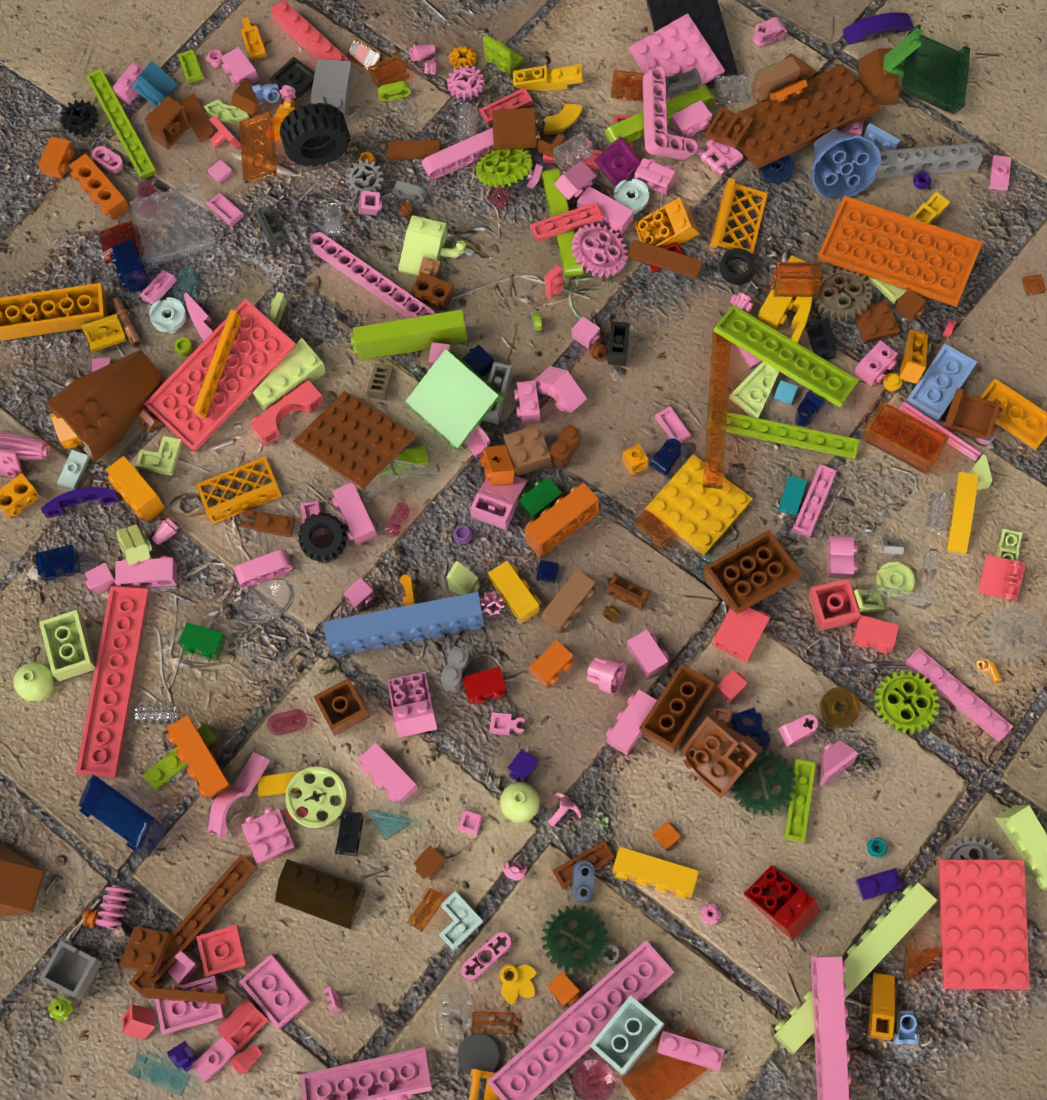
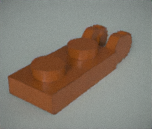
M243 510V516L256 520L255 523L241 520L239 526L256 532L291 537L295 523L294 517Z

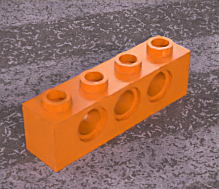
M87 154L69 164L72 170L70 173L72 178L76 182L79 181L81 183L80 186L85 193L89 192L91 194V200L95 205H100L99 208L105 216L109 215L114 220L130 209L126 199Z

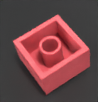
M849 579L810 588L808 596L819 631L858 621L860 612Z

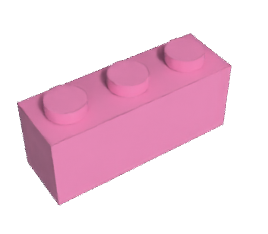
M588 186L577 200V208L598 202L604 219L595 223H600L603 226L607 225L609 230L613 228V233L618 232L622 236L633 221L634 211Z
M349 483L333 490L334 498L331 500L335 509L339 508L341 511L339 517L342 524H347L349 528L346 530L350 541L354 540L357 546L377 537L374 526L355 485Z
M161 556L159 559L150 558L142 562L138 561V563L129 565L126 559H122V561H116L115 583L118 587L130 588L177 586V563L170 556Z
M638 690L636 694L632 693L627 701L628 707L626 710L622 709L616 718L618 720L615 727L611 726L606 733L607 744L628 755L642 734L639 727L657 700L641 690Z
M376 742L358 758L361 764L359 768L366 775L370 773L374 777L372 780L379 789L383 787L388 792L386 796L392 803L397 801L401 806L418 790L417 785Z

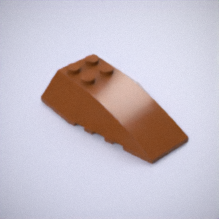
M138 350L74 380L48 401L46 406L57 419L62 418L85 445L82 447L93 462H96L123 439L145 407L144 403L155 393L164 377L142 350Z

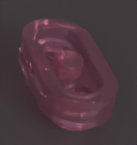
M403 502L397 504L386 525L385 536L393 538L399 535L403 519H407L410 513L407 504Z
M300 709L274 714L268 719L267 727L274 735L298 731L306 726L307 716ZM296 718H300L301 721L299 723H294ZM277 723L282 724L280 728H275V725Z

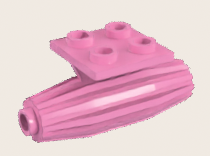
M0 432V475L17 477L21 473L23 474L20 460H43L50 454V446L44 440L23 434Z

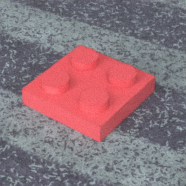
M237 924L196 936L206 978L247 966Z

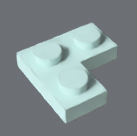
M456 891L440 905L454 920L439 934L453 951L483 923V920Z

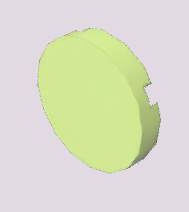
M897 561L888 562L882 565L876 574V588L884 597L900 600L907 597L913 590L915 577L907 565L905 566Z

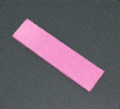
M819 464L793 526V532L808 538L811 537L837 470Z

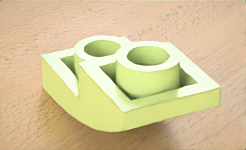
M1002 529L997 557L1018 561L1023 533Z

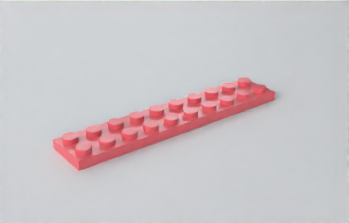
M110 586L77 764V775L117 778L150 593L148 589Z

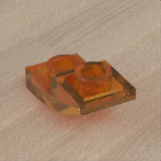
M647 510L632 522L644 537L649 536L660 550L675 537L658 518Z

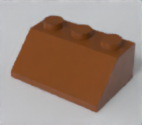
M879 48L858 59L859 83L878 105H896L899 94L898 75L883 69L884 55L893 48Z

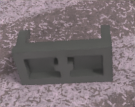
M697 68L678 75L665 76L666 98L699 89L702 81Z
M272 206L255 210L270 248L289 241L276 211H272Z

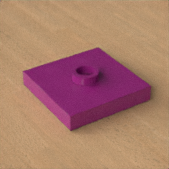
M621 136L613 141L594 160L614 187L621 181L626 180L641 163Z

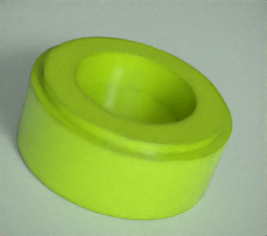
M532 313L534 332L542 330L540 313Z
M181 337L175 341L174 349L178 355L187 356L193 351V344L189 338Z

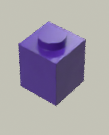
M521 749L507 767L510 773L509 777L515 782H526L539 765L538 760Z

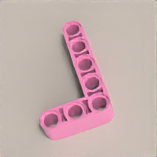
M659 66L653 67L643 76L645 149L653 155L686 160L697 152L698 145L693 139L667 134L665 72Z

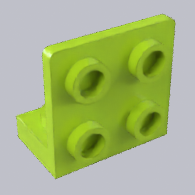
M486 34L483 36L486 60L498 66L502 72L511 75L513 71L517 70L524 63L523 57L499 40L495 41Z

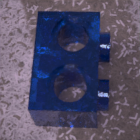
M755 707L732 715L731 723L737 733L749 736L750 738H759L761 743L758 745L763 750L768 749L769 742H771L770 735L767 730L764 731L762 716L760 712H756ZM751 719L753 725L746 726L743 720Z

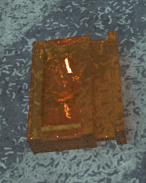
M399 54L368 67V71L377 88L410 78Z

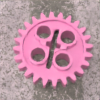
M591 223L589 227L586 224L583 228L580 227L578 232L575 233L571 244H573L571 250L574 251L572 256L577 257L576 263H582L580 268L586 267V273L591 270L592 276L598 273L600 278L603 274L608 278L610 274L614 276L616 272L619 273L626 264L628 251L625 250V247L627 245L621 243L623 238L618 239V232L612 233L613 228L607 230V225L601 228L600 223L596 227Z

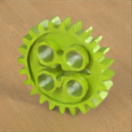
M525 148L491 150V154L485 153V157L480 158L481 161L477 162L478 166L475 168L477 177L480 182H483V185L488 184L489 187L494 185L495 188L501 185L504 188L505 184L511 186L512 182L517 184L518 179L524 180L523 176H528V172L532 171L531 167L533 164L531 154H529V151H525Z
M901 670L899 676L893 672L891 675L892 679L886 676L885 682L881 681L879 684L881 688H877L875 691L878 695L873 699L878 702L874 705V708L880 709L876 715H883L881 723L887 721V728L893 725L894 732L896 733L898 729H901L902 735L907 730L913 735L915 729L921 733L922 726L928 729L929 723L933 724L935 721L933 717H937L939 714L936 709L940 708V705L935 703L940 699L939 696H934L937 689L930 688L933 683L926 684L927 677L925 676L920 679L919 672L912 676L911 670H909L907 675ZM903 686H910L913 692H906ZM888 697H894L897 703H890ZM908 700L910 701V704H909V703H907V704H904V703H903V701H905V702L908 701ZM916 701L924 702L926 707L920 708ZM901 713H908L910 719L906 720L902 718Z

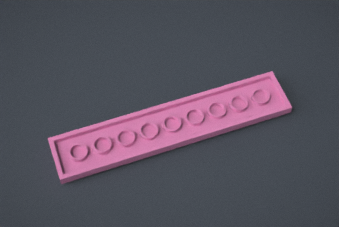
M647 940L644 941L494 1074L487 1083L501 1100H534L591 1048V1043L630 995L639 1003L643 1002L673 975L674 971Z

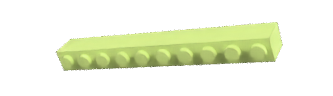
M919 883L914 887L910 884L902 893L905 897L901 901L896 899L888 907L891 912L887 916L882 914L874 922L877 925L873 931L868 929L860 937L863 941L858 946L854 943L846 952L849 956L844 960L846 970L843 974V982L847 988L844 1000L937 901ZM812 989L804 996L806 1002L801 1007L797 1004L789 1012L792 1017L787 1022L782 1020L774 1028L777 1031L774 1037L791 1054H794L814 1033Z

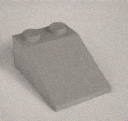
M317 59L311 103L331 104L343 114L349 115L352 61Z

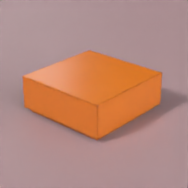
M668 821L652 834L665 851L681 839V836Z

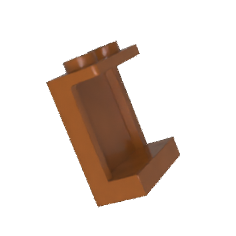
M957 388L944 427L988 441L990 435L994 436L997 425H994L996 418L1000 419L1003 410L1000 407L1001 401L994 403L964 394L963 389Z

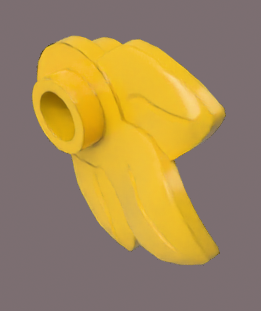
M506 965L501 969L500 980L503 983L501 993L509 1004L513 1005L518 996L523 998L535 996V989L531 982V979L537 974L535 969L529 965L518 967ZM513 972V979H507L506 974Z

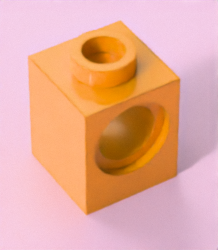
M640 444L623 451L622 461L631 476L648 468V457Z

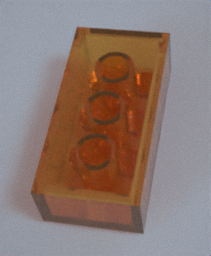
M881 401L865 427L861 440L928 475L945 448L950 436Z

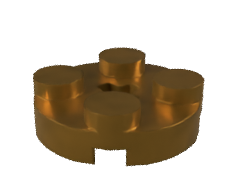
M842 687L828 690L822 697L819 706L823 720L830 727L845 728L852 725L857 720L861 709L858 697L853 692L851 693ZM837 703H840L841 706H845L843 712L835 710Z

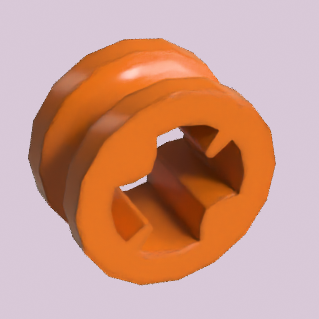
M88 908L83 917V926L87 927L90 925V928L94 929L97 926L95 921L99 920L100 916L97 914L100 911H93L91 908Z

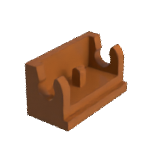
M617 573L613 575L606 587V594L640 611L651 592L647 588L644 589L619 577Z

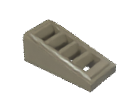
M375 363L367 389L369 398L386 400L393 366ZM378 369L388 370V371H387V373H386V372H379ZM377 375L386 376V378H380Z

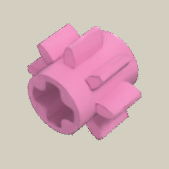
M742 292L738 296L733 294L730 303L743 311L750 312L754 305L750 303L752 298Z
M495 591L485 592L484 599H480L482 612L487 611L490 616L500 614V609L505 607L502 595L497 596Z

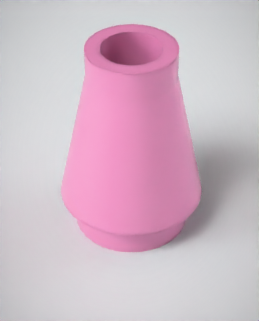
M433 43L413 45L409 48L411 60L417 62L436 53Z
M170 518L162 521L151 539L160 546L167 539L178 533L179 527Z

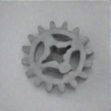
M360 159L358 165L354 162L352 163L353 169L348 167L350 174L345 175L346 179H348L346 184L350 186V192L354 191L355 196L361 194L362 191L377 192L376 189H382L380 184L384 183L382 178L384 175L380 171V166H376L374 161L369 164L368 159L365 160V163H362Z

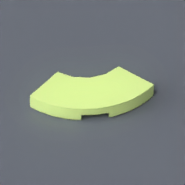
M219 99L203 106L209 116L215 115L223 123L236 124L250 120L248 113L233 105L224 104Z

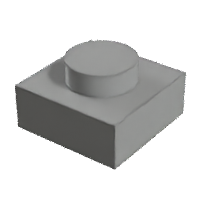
M882 539L883 553L891 556L903 554L904 545L902 539Z

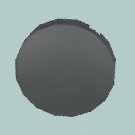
M483 1034L470 1035L464 1039L458 1048L457 1054L459 1066L469 1076L471 1069L493 1072L499 1063L500 1057L498 1046L494 1040Z

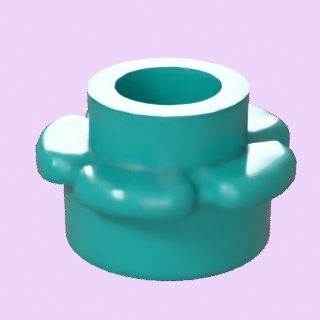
M881 838L870 839L867 843L869 855L872 857L876 856L877 858L885 855L887 844Z

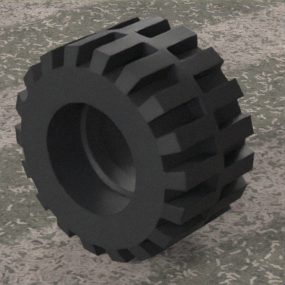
M318 512V515L312 514L309 519L306 518L305 522L300 525L298 542L304 554L311 560H316L319 563L323 561L331 562L330 560L337 559V556L341 555L343 549L346 548V531L342 522L336 516L333 517L330 513L323 514V512ZM319 528H328L334 534L333 542L325 548H318L311 541L313 532Z

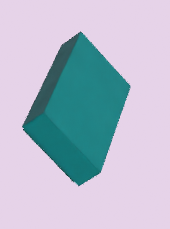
M788 476L778 508L779 512L793 516L797 515L807 480Z

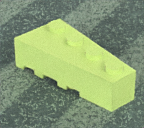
M303 338L296 343L297 347L253 392L257 403L264 411H267L269 406L278 403L284 395L293 392L299 384L305 383L308 380L313 383L326 374L324 363Z
M1014 805L994 818L1025 861L1027 867L1036 877L1039 887L1047 891V834L1029 805Z

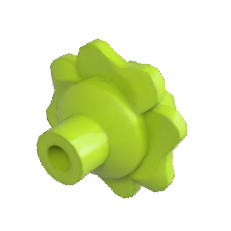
M63 995L59 999L53 998L52 1004L48 1007V1010L51 1011L49 1016L55 1018L58 1022H61L63 1019H69L70 1013L74 1010L71 1006L72 1000L66 999Z

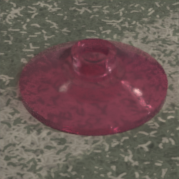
M597 1059L586 1060L579 1064L573 1073V1090L581 1100H607L615 1086L613 1071L603 1061ZM591 1078L597 1079L598 1083L596 1086L590 1085L589 1081Z

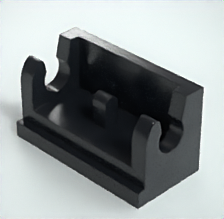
M829 318L810 322L811 326L807 327V333L813 353L825 360L835 358L838 349Z
M342 811L335 854L357 857L364 820L362 813Z

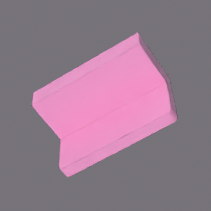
M480 425L477 426L465 442V445L475 458L483 455L484 447H491L490 439Z

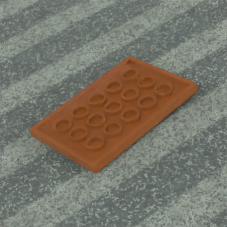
M344 391L293 442L298 448L363 490L415 436L413 432Z

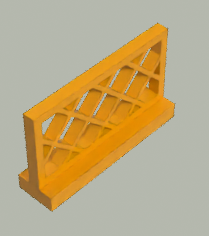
M728 178L724 186L709 247L716 249L717 246L729 250L741 248L753 254L768 193L736 184L735 179ZM735 191H742L745 197L738 199ZM751 197H761L762 201L755 204ZM748 199L751 207L745 209L741 202ZM736 204L739 206L741 212L735 214L731 209V207ZM755 210L758 217L752 219L748 212ZM744 214L748 222L741 224L737 217ZM734 220L737 227L731 229L727 224L728 221ZM751 225L754 232L748 235L744 227ZM741 230L744 237L737 239L733 232ZM730 234L734 242H724V237ZM747 239L750 249L742 247L740 242Z
M266 456L196 484L206 514L212 525L243 513V510H250L282 497ZM265 463L263 472L255 470L257 466ZM241 472H248L245 480L238 478ZM253 474L260 476L257 483L249 481ZM264 478L272 480L269 484L261 485ZM230 479L231 481L226 487L220 485L222 480ZM235 481L242 483L239 490L232 488ZM246 485L254 487L252 491L243 492ZM207 486L213 487L210 494L203 492L202 488ZM218 488L225 490L222 497L214 495ZM229 492L236 494L235 498L226 499ZM212 499L219 501L217 505L209 508L208 505Z

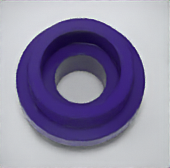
M920 172L914 176L913 184L916 188L924 190L930 186L931 178L928 173Z

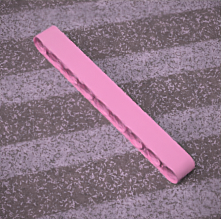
M317 232L310 237L313 252L404 317L413 318L436 314L431 308L325 234Z

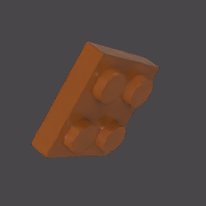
M888 300L867 305L866 311L861 310L862 315L855 314L854 320L864 344L899 335L900 330Z
M135 926L119 966L125 969L157 975L172 935L168 932Z

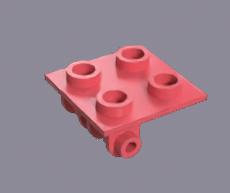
M986 555L978 593L1017 601L1026 563Z

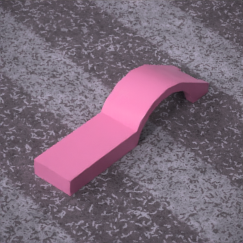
M253 752L233 786L219 793L210 811L208 832L213 835L214 832H217L219 838L223 839L228 832L226 826L227 810L237 798L251 794L270 760Z

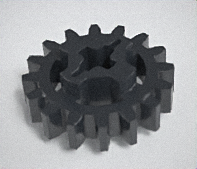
M82 99L78 103L75 100L74 104L68 103V108L63 107L65 112H60L62 117L60 121L64 129L68 130L70 134L74 132L75 135H78L81 132L84 135V131L87 130L90 133V128L96 127L94 123H98L97 117L99 115L95 106L91 105L90 101L85 103L84 99Z

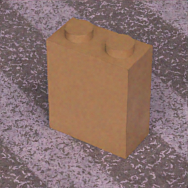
M792 56L755 72L751 92L754 101L758 103L770 98L769 93L799 80L801 69Z

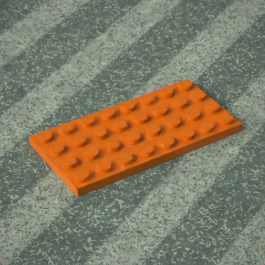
M844 195L817 259L856 273L859 272L867 277L905 290L909 288L919 295L957 307L983 242Z

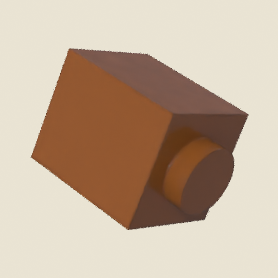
M908 288L897 300L895 310L913 322L916 317L920 318L925 312L926 300Z
M429 845L414 862V866L417 868L415 872L421 878L425 879L427 877L431 880L447 861Z

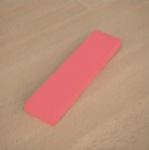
M598 202L530 224V229L535 241L539 242L583 227L585 224L589 225L601 221L604 217Z

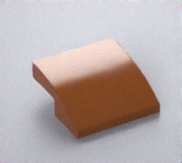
M721 107L705 132L704 137L720 144L737 147L754 118L740 111L734 113Z

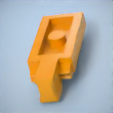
M248 17L241 18L244 28H241L240 31L250 60L253 61L266 57L267 54L257 26L255 24L251 25Z
M293 98L291 101L285 100L284 104H280L267 133L268 139L282 142L280 126L287 115L289 116L291 111L296 110Z

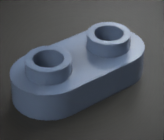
M580 860L573 867L572 895L579 902H587L593 896L595 869L587 860ZM583 868L588 869V872L585 875L581 874ZM586 889V894L580 895V890Z

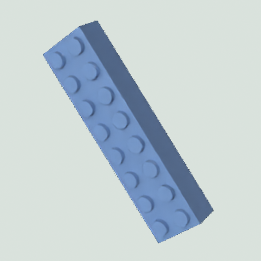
M478 592L323 622L326 644L331 655L336 657L345 656L349 652L362 653L370 648L382 649L385 645L390 644L395 646L402 645L405 641L412 640L413 642H418L426 637L439 638L446 633L458 634L462 630L467 629L474 631L485 626Z

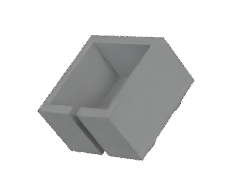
M60 941L39 979L82 1000L103 962Z

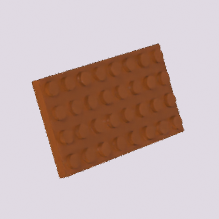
M841 64L807 80L808 86L803 88V92L797 95L792 93L787 96L788 99L781 102L769 98L740 111L754 119L738 143V146L754 167L759 169L814 143L833 129L840 131L880 112V106L850 71Z

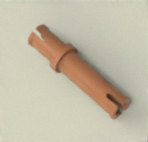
M120 297L113 298L110 304L117 314L132 347L140 346L143 341L130 319L129 311L124 307Z

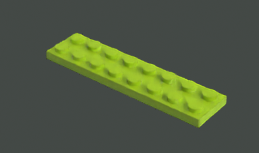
M735 305L730 307L713 330L839 408L859 381Z

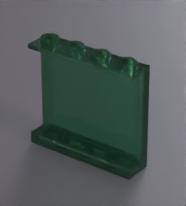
M918 24L913 30H910L907 36L916 28L921 29V25ZM920 35L919 41L922 42V45L905 58L902 92L954 115L965 107L970 48L964 46L957 51L929 37Z

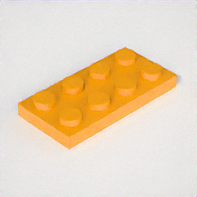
M995 378L979 398L994 403L1001 401L1000 407L1003 410L1000 419L996 418L995 423L1036 450L1047 436V412Z

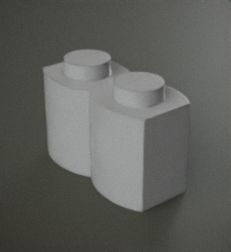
M456 646L451 649L448 655V665L445 666L441 674L443 689L455 693L460 690L463 684V674L466 673L470 664L468 650Z

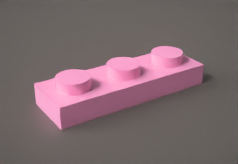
M662 1031L657 1053L720 1071L725 1049Z

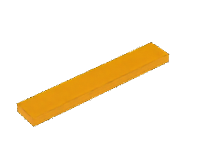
M230 309L193 412L199 418L205 419L239 329L242 317L235 310Z

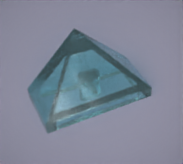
M370 809L368 811L370 818L385 841L410 825L408 817Z

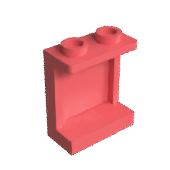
M750 607L739 614H736L730 608L713 639L712 646L748 663L758 640L769 623L770 617L761 610L756 611Z

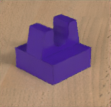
M186 1041L167 1052L169 1059L179 1070L183 1067L185 1072L193 1068L191 1061L197 1058L195 1052Z

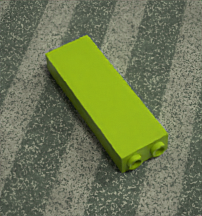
M462 309L354 327V335H350L354 354H358L360 361L431 349L432 343L450 344V346L467 343Z

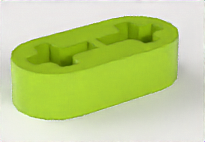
M400 81L382 85L378 88L377 92L379 99L385 102L407 97L410 95L411 90L407 81Z

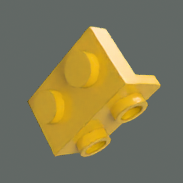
M117 314L82 325L92 352L126 341L124 329Z

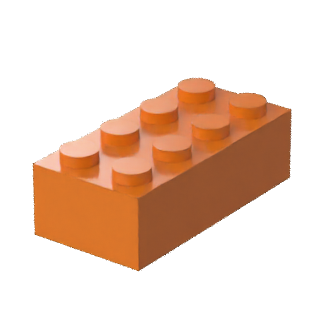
M582 483L580 486L576 485L565 498H559L552 508L545 509L538 519L527 523L524 529L527 545L541 559L599 513V498L585 483Z
M188 715L166 727L168 733H166L168 740L173 746L177 745L179 750L176 753L181 761L187 762L189 765L186 770L192 779L198 780L199 785H197V788L202 796H207L211 799L226 788L231 787V784Z

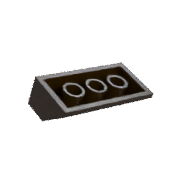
M287 859L279 877L275 902L351 930L366 890L357 884Z

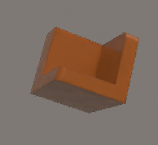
M558 134L555 140L545 137L544 141H538V152L556 160L565 147V136Z

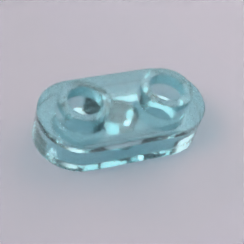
M184 268L178 274L172 293L174 298L180 302H186L184 298L186 292L190 297L192 296L197 282V275L193 269Z

